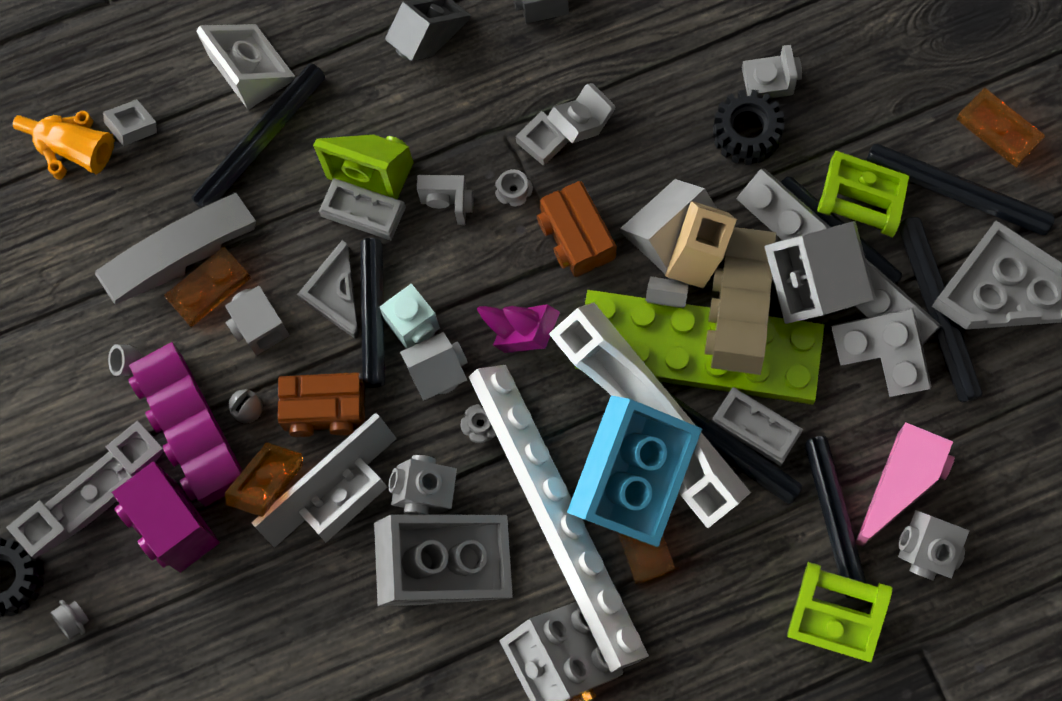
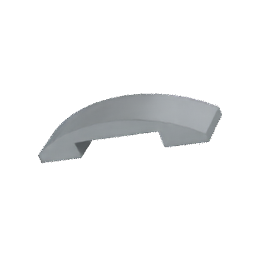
M138 420L105 446L109 451L52 499L45 504L39 500L6 527L33 559L58 546L95 520L117 501L112 494L113 490L150 463L158 460L164 450Z

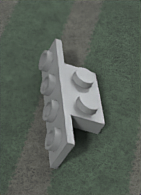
M375 413L251 522L252 525L275 548L306 520L326 543L388 488L368 464L397 438L382 418Z

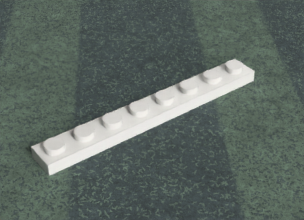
M500 365L476 369L469 376V379L610 672L640 662L649 655L585 527L582 518L567 513L572 498L507 366Z

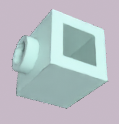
M412 283L379 307L386 324L406 349L431 338L440 329L435 312Z

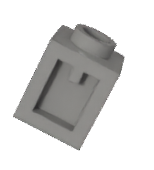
M791 45L782 46L780 56L743 61L742 64L747 96H751L752 89L759 90L758 98L761 99L765 93L770 95L771 98L790 96L794 94L797 80L802 79L801 61L799 57H793Z
M593 83L584 86L576 100L553 106L547 119L571 143H575L599 135L614 112L615 105Z
M417 175V192L421 204L437 209L446 208L449 204H455L457 224L466 225V213H473L474 195L473 189H467L464 175Z

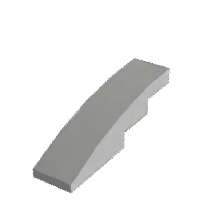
M234 193L160 229L97 269L95 275L113 303L118 304L185 275L186 266L219 253L222 243L254 230L256 220L237 193Z

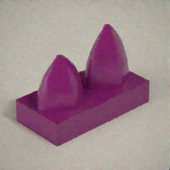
M548 304L528 308L508 306L503 309L488 306H479L477 308L484 322L497 334L493 346L504 353L545 349L550 338L549 333L554 329L560 314L558 310Z

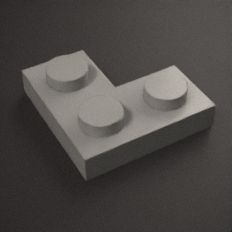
M914 308L831 326L840 366L881 358L889 397L931 389L932 385Z

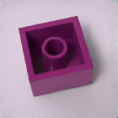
M154 461L112 491V494L119 502V505L114 508L116 513L127 527H133L140 536H143L137 540L138 544L152 561L156 559L163 568L169 565L181 573L220 543L176 480Z

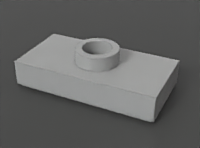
M333 178L319 209V214L323 218L391 241L406 206L403 201Z
M732 387L711 422L779 466L783 464L803 431L799 426Z

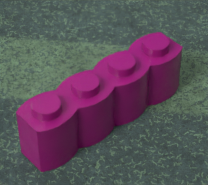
M173 342L129 365L134 375L128 379L129 383L140 400L146 397L151 409L146 411L145 414L156 433L163 430L168 442L162 446L163 450L174 467L180 464L185 475L180 480V483L191 501L198 499L206 507L249 483L185 359Z

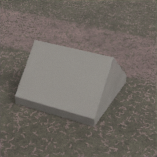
M674 179L620 228V232L665 275L690 202L694 201L717 209L705 188Z

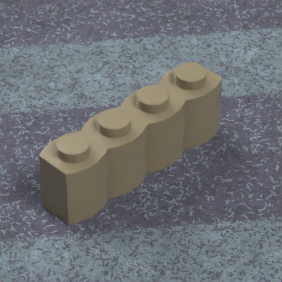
M734 227L724 258L722 259L723 268L717 267L714 272L712 291L720 293L719 299H711L708 322L716 323L715 331H707L704 353L712 355L711 368L761 375L766 348L772 273L764 246L776 242V232Z

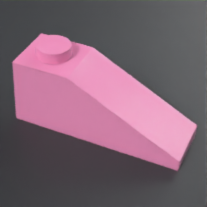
M905 422L897 434L855 541L856 544L864 546L925 494L939 478L946 480L955 457L948 455L953 441Z

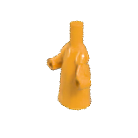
M79 111L73 117L62 118L61 116L53 115L45 117L39 122L21 115H17L13 120L14 129L32 135L35 148L41 155L45 156L48 163V171L56 179H62L67 169L61 161L57 160L55 153L96 175L104 169L114 149L115 139L113 134L90 129L94 121L86 111Z

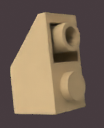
M691 201L665 276L704 288L724 258L737 219L728 212Z

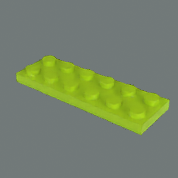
M587 290L585 305L595 303L660 382L730 392L732 387L746 395L812 405L815 402L825 324L805 321L785 324L784 318L768 316L766 348L761 375L711 368L712 355L704 354L707 331H715L716 323L708 322L710 307L686 304L685 307L679 308L647 303L646 298Z

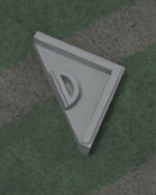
M342 240L297 295L301 301L356 339L359 332L350 255L347 243Z

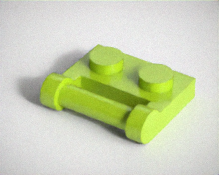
M835 151L830 160L817 212L828 216L832 212L881 229V234L893 237L900 224L909 175ZM837 194L887 210L886 214L837 198Z
M808 562L787 637L872 662L891 599L892 587L881 583L876 587L821 570V565ZM818 586L873 603L871 612L866 614L813 598L815 588Z

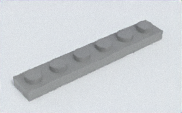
M760 169L736 198L772 232H776V235L781 240L830 228L827 223L766 169ZM866 259L876 299L856 305V307L867 317L914 308L923 346L942 325Z

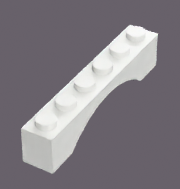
M595 303L578 307L549 333L570 361L610 395L632 399L695 425ZM700 433L679 493L703 524L709 528L737 506L751 492L706 437Z

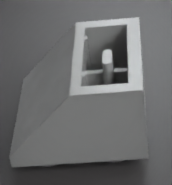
M856 221L764 246L785 324L829 314L876 299Z

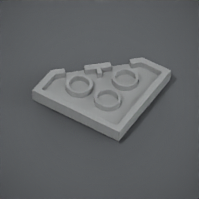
M996 220L938 296L932 307L965 329L1062 323V263Z

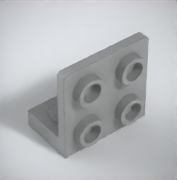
M577 602L529 618L499 640L530 701H569L579 694L623 675L622 669L610 672Z

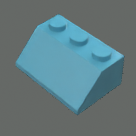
M611 395L567 513L658 547L702 428L632 399Z

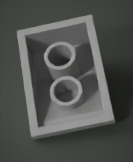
M389 515L374 523L378 606L428 605L513 598L507 515Z

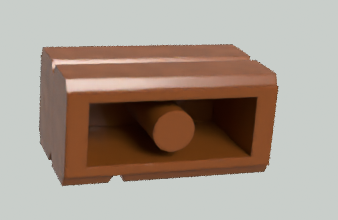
M577 181L564 187L561 191L557 190L541 198V213L537 215V220L545 236L553 235L558 245L553 250L562 269L569 267L573 276L579 277L592 271L595 267L605 265L616 258L617 246L582 181Z
M360 373L279 376L278 423L284 431H289V435L294 437H310L314 435V430L330 429V434L350 435L354 432V428H359L365 422V385Z

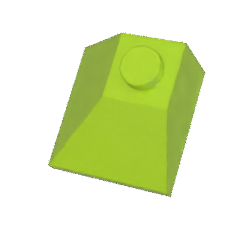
M374 134L319 138L315 140L313 145L327 179L333 180L335 178L394 199H398L413 165L409 146L393 136H387L386 139Z

